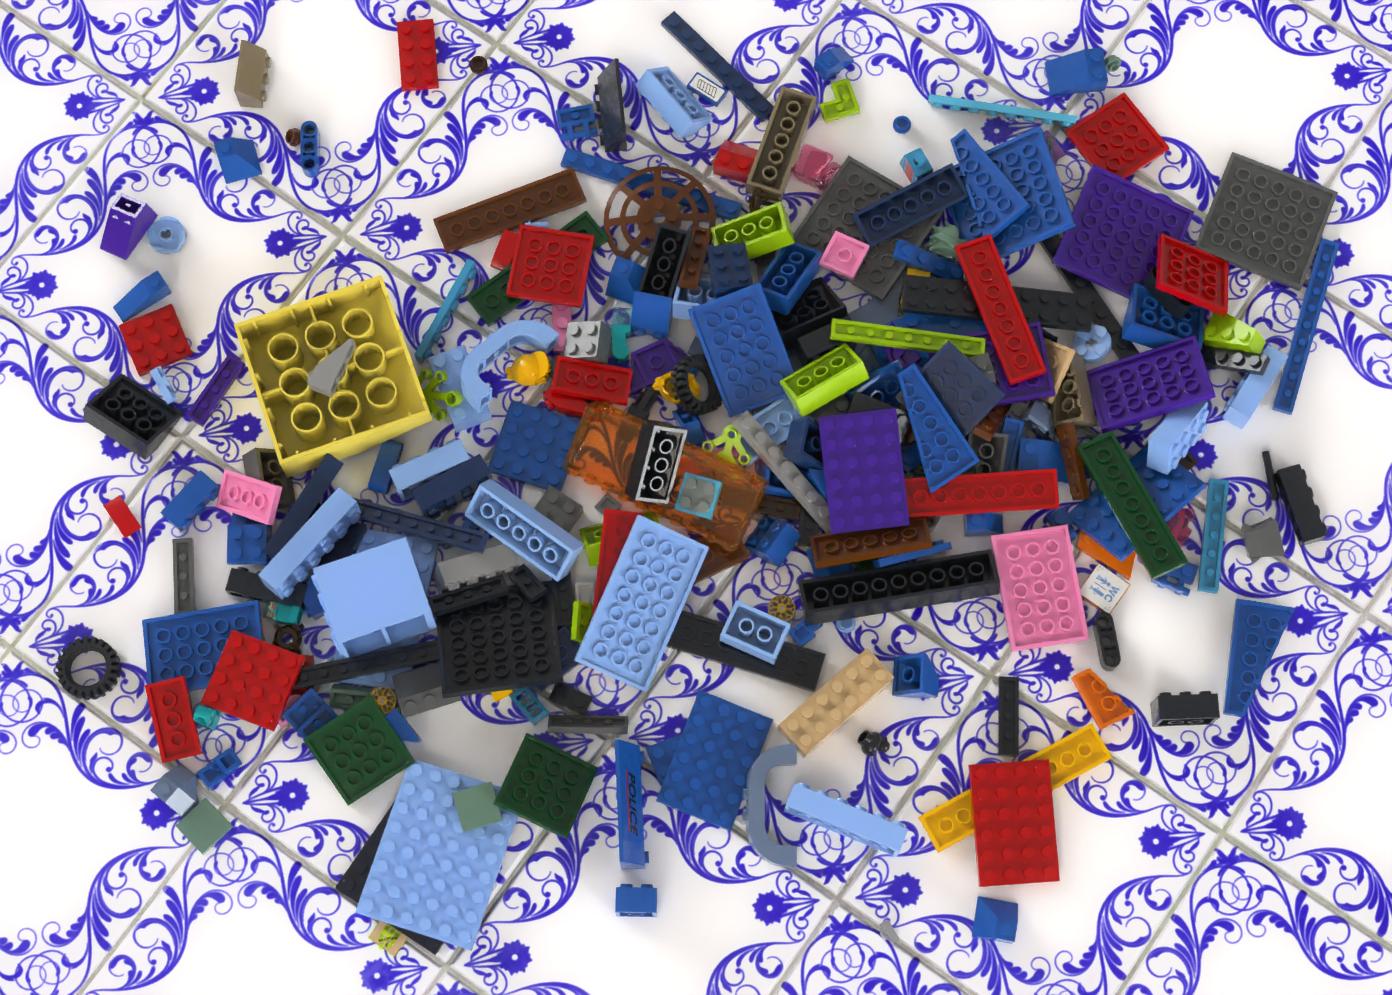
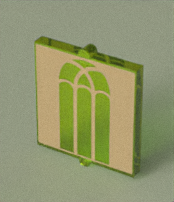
M382 921L378 922L368 936V939L377 944L380 950H385L394 958L409 938L388 923Z

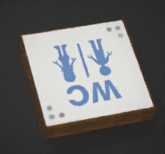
M1098 562L1080 587L1081 597L1100 612L1111 614L1131 584Z

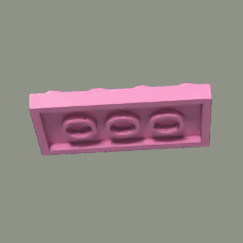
M224 469L216 507L267 525H273L282 487Z

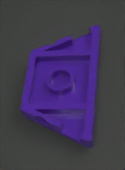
M666 337L632 352L631 369H633L630 385L631 395L642 391L645 386L651 387L656 382L655 379L657 377L674 371L673 367L677 365L676 363L689 356L684 353V350L673 345V342Z

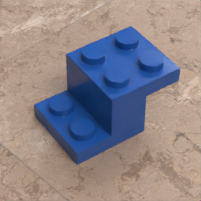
M232 513V525H227V564H267L268 556L263 552V549L272 537V525Z

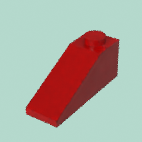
M552 385L543 394V403L550 410L554 409L558 413L595 422L602 420L601 413L583 398L551 392Z

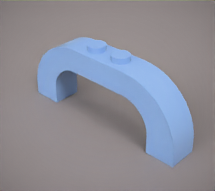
M519 320L510 322L499 328L496 332L489 334L485 341L473 348L462 364L461 389L467 402L479 411L492 400V388L484 383L479 375L506 351L516 345H530L547 355L558 345L559 333L550 326L538 321Z

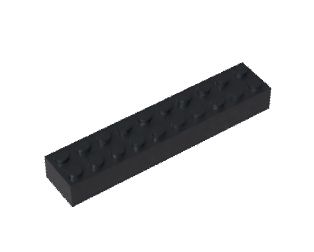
M991 549L798 581V595L805 626L998 595L1000 589V579Z

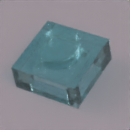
M613 307L612 325H631L632 308Z

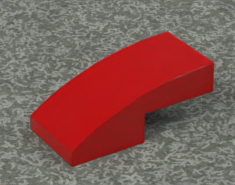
M504 229L490 267L502 271L512 264L517 233Z
M120 495L103 505L124 538L142 528Z

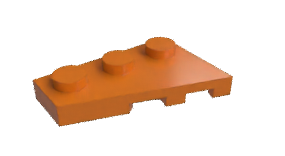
M1079 531L1076 549L1094 560L1102 562L1108 566L1107 568L1112 571L1115 570L1123 575L1125 579L1130 580L1136 555L1135 551L1121 562L1084 532Z
M1090 668L1071 677L1099 730L1135 713Z

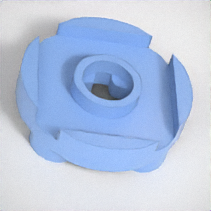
M163 216L156 222L154 221L147 231V238L155 251L162 254L177 253L185 243L186 232L178 219L171 216ZM169 231L171 236L164 239L162 234H166Z
M1091 325L1089 333L1076 331L1073 339V348L1076 351L1075 353L1083 356L1085 362H1098L1111 351L1112 339L1105 327ZM1094 340L1097 344H1094V347H1090L1088 342Z
M159 366L151 370L150 373L166 403L170 404L178 400L162 367Z

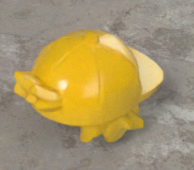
M537 351L517 357L513 361L512 366L505 369V373L508 374V379L522 386H537L545 384V381L548 380L551 364L546 353Z
M671 372L655 379L656 382L652 385L654 390H659L665 400L678 404L680 399H674L677 393L671 391V388L675 387V385L670 384V380L675 379L671 377ZM689 374L690 390L695 398L699 400L701 397V386L696 382L694 375Z

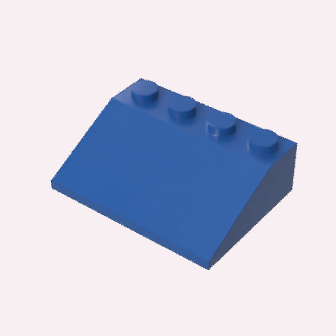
M1134 283L1123 321L1122 338L1154 349L1195 335L1201 350L1204 308L1192 304L1183 318H1176L1143 285Z

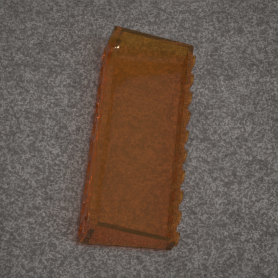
M595 401L586 406L562 469L566 470L571 476L583 478L584 482L590 485L600 486L604 492L618 495V498L623 501H631L635 503L636 507L653 512L652 514L656 517H664L670 520V523L675 526L687 528V531L691 534H699L710 543L716 542L727 551L732 552L738 549L768 487L769 481L685 441L669 504L634 500L624 492L643 420L602 401ZM685 472L723 482L712 520L675 510Z

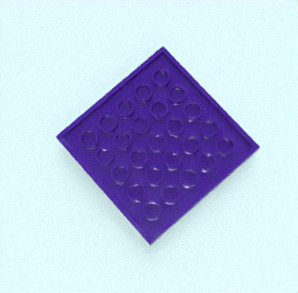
M1093 164L1072 211L1076 226L1064 231L1051 263L1129 299L1133 284L1143 285V281L1153 267H1157L1158 238L1161 233L1183 242L1194 211Z

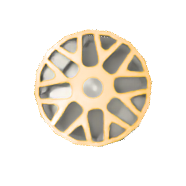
M775 596L769 602L768 614L790 623L795 615V604L788 596Z
M379 687L370 694L385 716L398 706V699L389 688Z

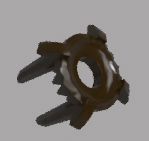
M759 187L753 191L752 197L748 199V203H750L748 212L752 213L759 210L761 205L770 206L774 204L762 199L781 201V198L777 195L761 192L762 188Z
M275 622L273 627L277 631L274 634L272 644L291 652L296 651L300 655L302 653L299 648L302 643L301 631L305 626L302 623L299 626L293 623L292 626L285 625L280 627ZM287 633L293 636V640H290L291 643L289 644L282 642L283 635Z

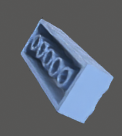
M491 478L479 485L464 514L468 519L557 582L569 574L584 546V543Z
M338 487L258 574L263 584L281 600L285 596H290L294 591V586L307 577V572L312 567L315 568L320 563L321 557L333 549L336 540L343 538L348 531L347 528L360 519L361 510L357 501Z
M799 782V784L794 783L784 812L895 857L899 854L908 831L905 828V824L894 820L892 823L885 820L886 817L882 814H870L862 806H850L848 801L838 797L836 800L830 798L829 794L822 790L813 791L809 785Z

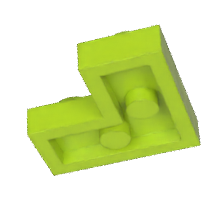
M849 78L832 82L831 89L835 100L819 104L824 123L860 113Z

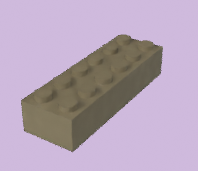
M781 86L746 182V193L752 194L755 189L761 187V192L777 195L781 198V201H771L782 202L816 108V96Z

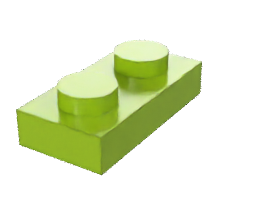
M579 600L573 602L570 640L582 643L591 622L593 604Z

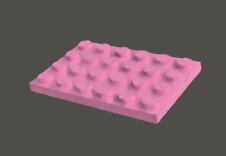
M1068 524L990 536L993 557L1000 579L999 590L1011 652L1088 641V628Z

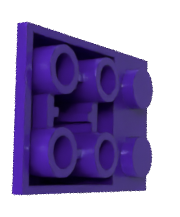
M120 193L110 207L100 249L123 260H127L158 215L147 203Z

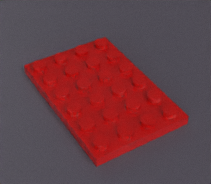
M1049 759L968 765L978 886L987 887L1060 881Z

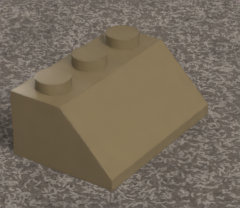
M241 40L234 92L240 107L263 108V102H266L267 99L265 86L269 84V74L267 72L268 68H271L272 59L269 57L266 49L246 40Z

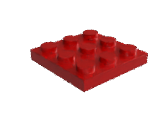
M172 304L118 325L140 377L149 374L151 370L159 366L163 368L193 355Z

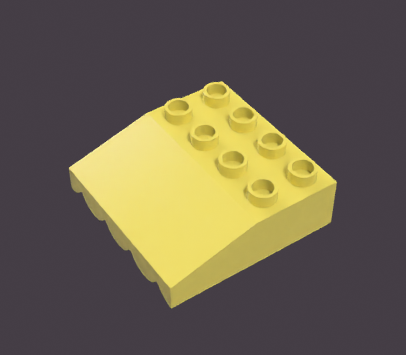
M382 275L234 324L279 463L287 478L319 467L327 453L340 460L361 453L432 421ZM353 339L356 348L332 398L311 390L307 382L310 371H313L317 364L347 340Z

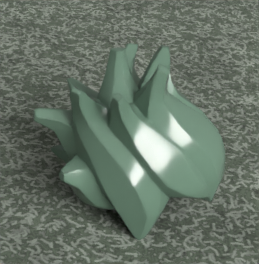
M946 220L945 227L932 225L934 231L932 230L931 233L933 235L930 236L931 239L924 244V247H930L929 252L950 261L958 260L954 247L967 242V240L959 239V229L955 225L949 224Z

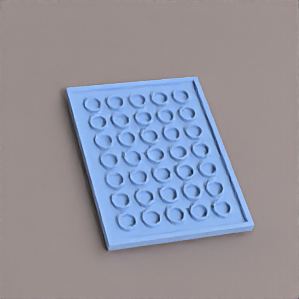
M414 759L415 763L407 767L355 912L472 951L518 816L499 807L502 822L463 833L452 793L487 782ZM493 784L495 795L497 796L501 787Z

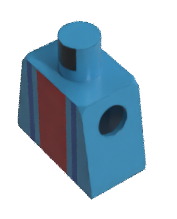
M921 148L905 154L899 163L911 184L933 173V168Z

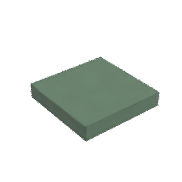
M492 781L452 793L463 833L503 821L499 807L493 804L496 795Z
M204 798L176 825L181 833L203 855L233 828L232 824L207 798Z

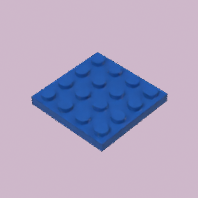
M511 400L488 468L492 474L545 490L551 485L562 492L585 422Z

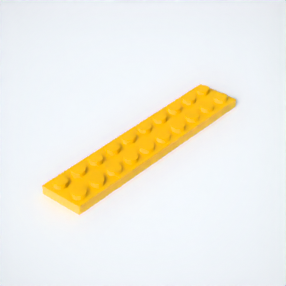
M1090 723L1022 761L1049 759L1053 791L1110 760L1112 756L1094 725ZM970 789L918 817L937 853L974 834Z

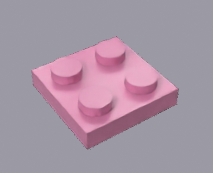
M835 231L819 261V265L854 280L870 249V245Z

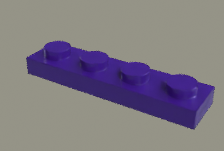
M228 354L185 416L203 427L246 364L233 355Z

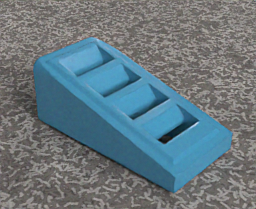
M528 687L518 688L509 695L533 726H536L549 715V711ZM523 691L527 693L521 699L517 700L516 697L520 695ZM530 697L531 700L523 706L521 703ZM535 702L536 705L527 711L526 709ZM540 708L541 711L532 717L531 714Z

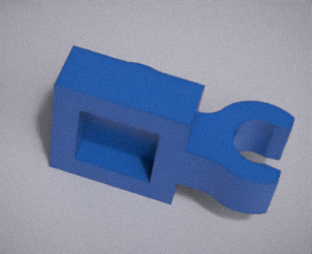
M1063 507L1046 517L1045 520L1050 526L1068 524L1071 542L1076 539L1077 534L1070 527L1073 525V521L1068 517Z
M803 620L793 627L788 634L797 645L803 647L816 637L814 631L821 628L823 624L805 626Z

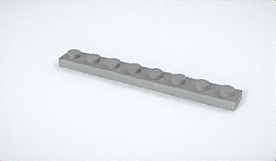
M746 410L732 423L734 428L824 532L831 533L828 503L798 468L783 456L784 452Z

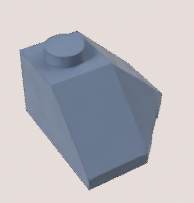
M1041 400L1030 401L1018 420L1025 421L1024 425L1044 440L1054 441L1055 432L1051 411L1047 409L1048 406Z
M182 763L165 773L150 790L183 818L198 804L197 775Z

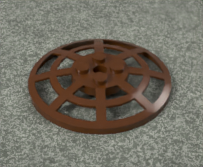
M669 166L647 167L627 176L612 191L604 211V232L609 237L607 242L614 255L629 260L636 250L645 256H649L650 250L641 247L640 244L646 238L651 241L654 240L658 227L654 217L659 214L665 217L662 224L679 229L682 221H693L692 227H698L699 221H710L709 229L715 227V208L706 188L689 173ZM654 171V181L642 184L634 190L625 185L638 175ZM661 171L677 173L689 179L690 182L682 188L675 183L661 181ZM662 186L677 190L678 193L672 199L662 196ZM696 186L701 190L707 201L709 213H698L696 203L689 194ZM654 187V197L645 201L638 195L641 191ZM620 190L628 197L622 205L620 217L609 219L612 202ZM684 197L689 202L692 213H681L677 204ZM633 200L640 206L637 215L626 216L627 208ZM637 223L640 234L634 240L629 235L626 224ZM610 226H621L623 236L629 244L623 254L618 250L612 239ZM712 233L708 246H710L713 241Z

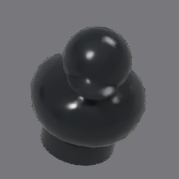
M865 730L859 735L857 740L861 745L862 752L868 756H874L877 750L885 753L890 749L887 737L882 738L875 731L869 732Z

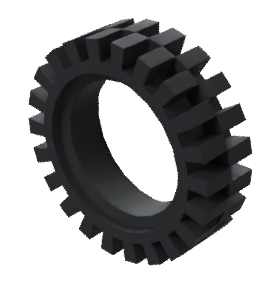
M694 354L676 363L677 365L673 367L674 372H671V377L675 379L670 380V384L675 385L674 388H671V391L677 393L674 399H680L679 407L684 406L683 410L685 412L689 411V414H695L696 416L717 410L723 404L721 402L723 400L705 354ZM692 368L700 370L707 380L709 392L704 402L696 399L690 390L688 376Z
M86 636L82 640L80 638L75 639V643H68L69 647L67 649L63 648L62 656L59 655L57 658L59 663H56V668L58 669L56 676L59 678V683L68 693L78 699L90 700L92 698L96 700L98 696H106L105 692L113 690L111 687L113 684L117 685L118 681L116 679L117 677L120 678L121 675L119 669H121L120 658L117 652L104 640H99L96 637L89 638ZM87 651H95L102 654L106 661V671L101 680L90 686L77 684L71 675V667L77 656Z

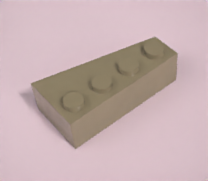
M1077 353L1074 354L1053 401L1052 420L1055 428L1058 424L1074 422L1075 430L1097 426L1084 358Z

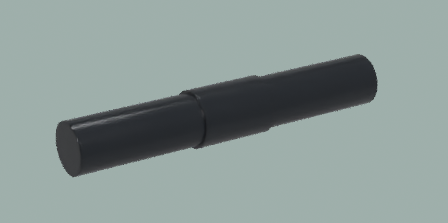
M1263 451L1262 457L1272 501L1279 500L1270 452Z

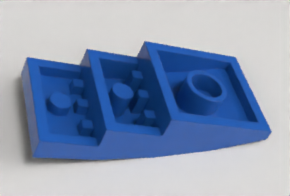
M311 687L282 713V716L303 738L338 716Z

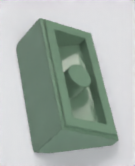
M333 684L330 688L329 706L349 709L372 693V688Z

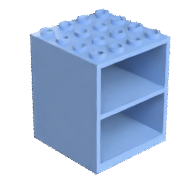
M406 537L313 568L315 575L311 577L317 592H319L317 595L325 611L324 617L331 629L330 635L340 656L344 655L345 658L364 655L437 629Z

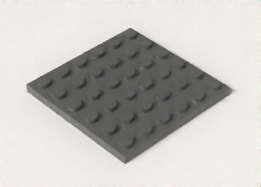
M1232 152L1194 247L1229 262L1230 265L1300 291L1338 192Z
M848 155L793 234L794 242L821 251L822 255L835 231L866 244L858 228L850 218L851 215L904 187ZM944 210L871 247L854 280L831 270L829 271L883 302L908 266L892 258L897 241L902 239L917 247H921L932 231V225L937 224Z

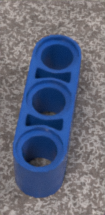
M305 121L301 125L300 164L304 175L309 178L316 177L320 171V133L316 123L313 121ZM314 130L312 134H307L308 131ZM314 147L312 151H306L308 148ZM310 164L314 165L312 168H306Z
M390 439L381 444L368 482V490L385 495L389 493L393 480L388 470L399 463L404 443Z

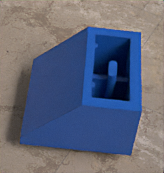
M764 515L754 531L748 536L744 545L748 551L768 564L780 567L801 535L788 522Z

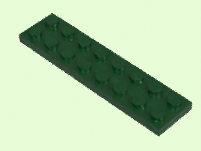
M584 211L559 229L594 235L595 240L592 253L607 243L609 239L587 211ZM512 264L466 296V300L488 327L526 301L525 299L506 296Z
M1113 431L1078 446L1077 449L1151 580L1188 564L1185 554Z

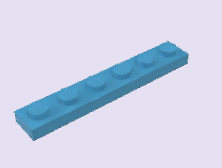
M467 259L414 354L417 362L423 364L425 359L428 360L432 354L434 343L437 344L439 342L443 327L446 328L450 322L449 316L452 311H456L458 308L459 298L461 295H465L469 280H473L477 273L474 261Z
M1209 478L1197 587L1199 592L1217 594L1219 590L1229 488L1228 480Z

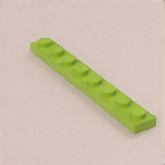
M832 319L830 339L931 353H937L949 340L966 357L970 358L985 353L986 339L842 319Z

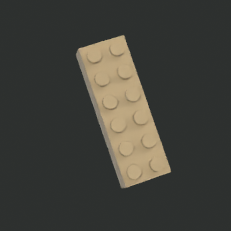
M867 647L778 725V730L790 744H797V752L803 758H806L893 681L894 676Z

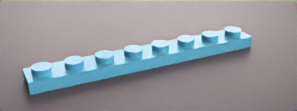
M929 94L928 103L931 104V107L942 108L944 105L950 106V110L961 111V108L968 109L969 113L979 114V111H984L989 116L1004 114L1005 118L1016 119V116L1023 117L1024 121L1034 122V119L1042 120L1041 123L1052 125L1053 122H1058L1062 127H1071V125L1076 124L1077 120L1075 115Z

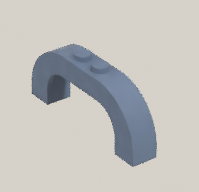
M797 744L777 745L758 756L748 771L746 789H743L742 794L743 801H746V809H743L742 818L743 821H746L747 838L752 849L761 859L779 867L797 866V846L776 844L766 833L765 779L768 772L774 767L797 765Z

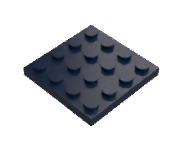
M949 340L920 370V373L964 438L1006 395ZM901 391L895 398L906 408Z

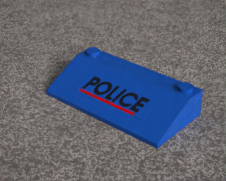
M614 739L621 870L645 869V863H649V851L644 849L641 763H645L644 751H640V745Z

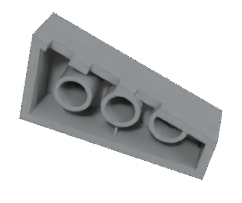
M503 544L485 549L483 554L474 552L438 562L432 576L438 593L441 594L503 574L508 575L509 572L518 567L519 561L515 551Z

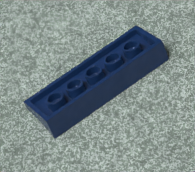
M950 163L857 211L850 218L858 228L866 244L870 245L871 248L968 198L969 195L953 163Z
M329 453L326 454L263 549L269 561L303 527L344 465V463Z

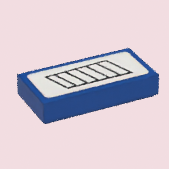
M698 72L687 84L688 90L716 107L727 95L726 89Z

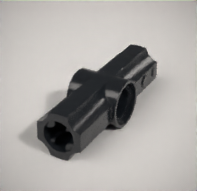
M644 387L636 402L632 403L629 407L625 420L616 433L617 437L624 442L631 443L642 426L643 419L649 418L650 411L659 398V393L650 387Z

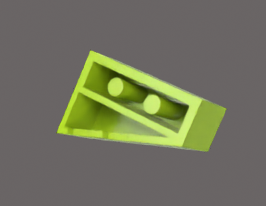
M1213 313L1203 333L1202 341L1208 347L1261 354L1266 344V341L1257 329L1227 313L1225 316Z

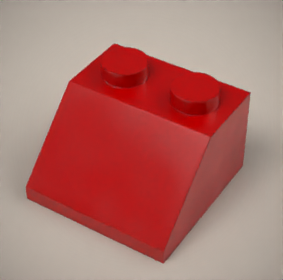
M724 140L713 164V174L746 184L758 150Z

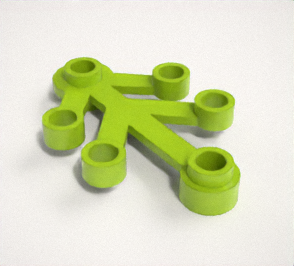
M427 368L420 371L418 376L420 385L425 380L432 379L433 372L431 369ZM437 371L435 377L422 389L430 414L432 415L433 412L434 418L437 421L445 420L447 412L444 409H440L433 399L445 401L450 407L460 405L463 400L462 394L456 390L447 393L433 391L440 383L447 381L448 374L446 371Z
M732 424L724 428L723 435L713 440H707L702 444V449L709 453L715 449V446L726 442L724 450L708 458L700 459L697 462V467L699 470L704 471L710 465L720 460L715 480L723 482L729 464L734 473L733 480L736 483H741L746 479V474L741 471L732 453L733 445L739 453L738 461L740 464H748L751 461V455L746 452L740 440L742 436ZM730 431H733L735 433L734 438L730 437ZM706 443L711 444L710 450L706 448ZM743 455L748 458L747 462L742 460ZM701 461L706 463L705 468L701 466ZM737 474L742 475V480L737 479ZM724 482L721 488L720 495L725 492L726 486Z

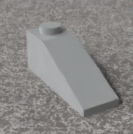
M353 339L347 340L317 364L313 371H310L307 382L311 390L332 398L356 348Z

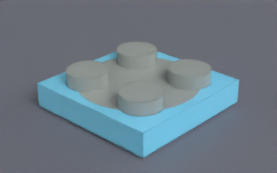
M685 472L675 510L712 520L723 482Z

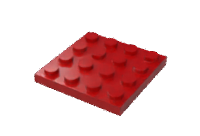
M1125 92L1067 129L1064 133L1090 166L1095 164L1124 179H1127L1169 151L1170 148Z
M520 224L506 296L582 308L595 236Z
M1161 233L1158 238L1156 288L1179 299L1191 302L1196 306L1210 310L1213 313L1225 316L1228 312L1229 262Z
M232 629L200 703L275 732L306 657Z

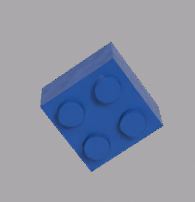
M620 884V887H616V916L657 917V888H653L652 884H641V887H633V884Z

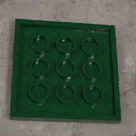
M369 695L303 739L348 806L415 763L414 757L372 695Z
M526 733L493 804L567 839L598 767Z

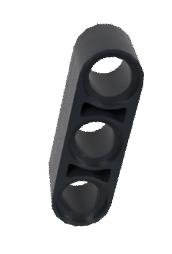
M1153 267L1143 281L1144 287L1172 316L1183 318L1193 303L1157 289V267Z
M1100 612L1092 623L1099 662L1105 671H1113L1121 661L1114 621L1110 613ZM1098 619L1106 620L1107 626H1101ZM1102 638H1108L1111 641V645H1105L1102 642ZM1106 657H1112L1115 664H1108Z

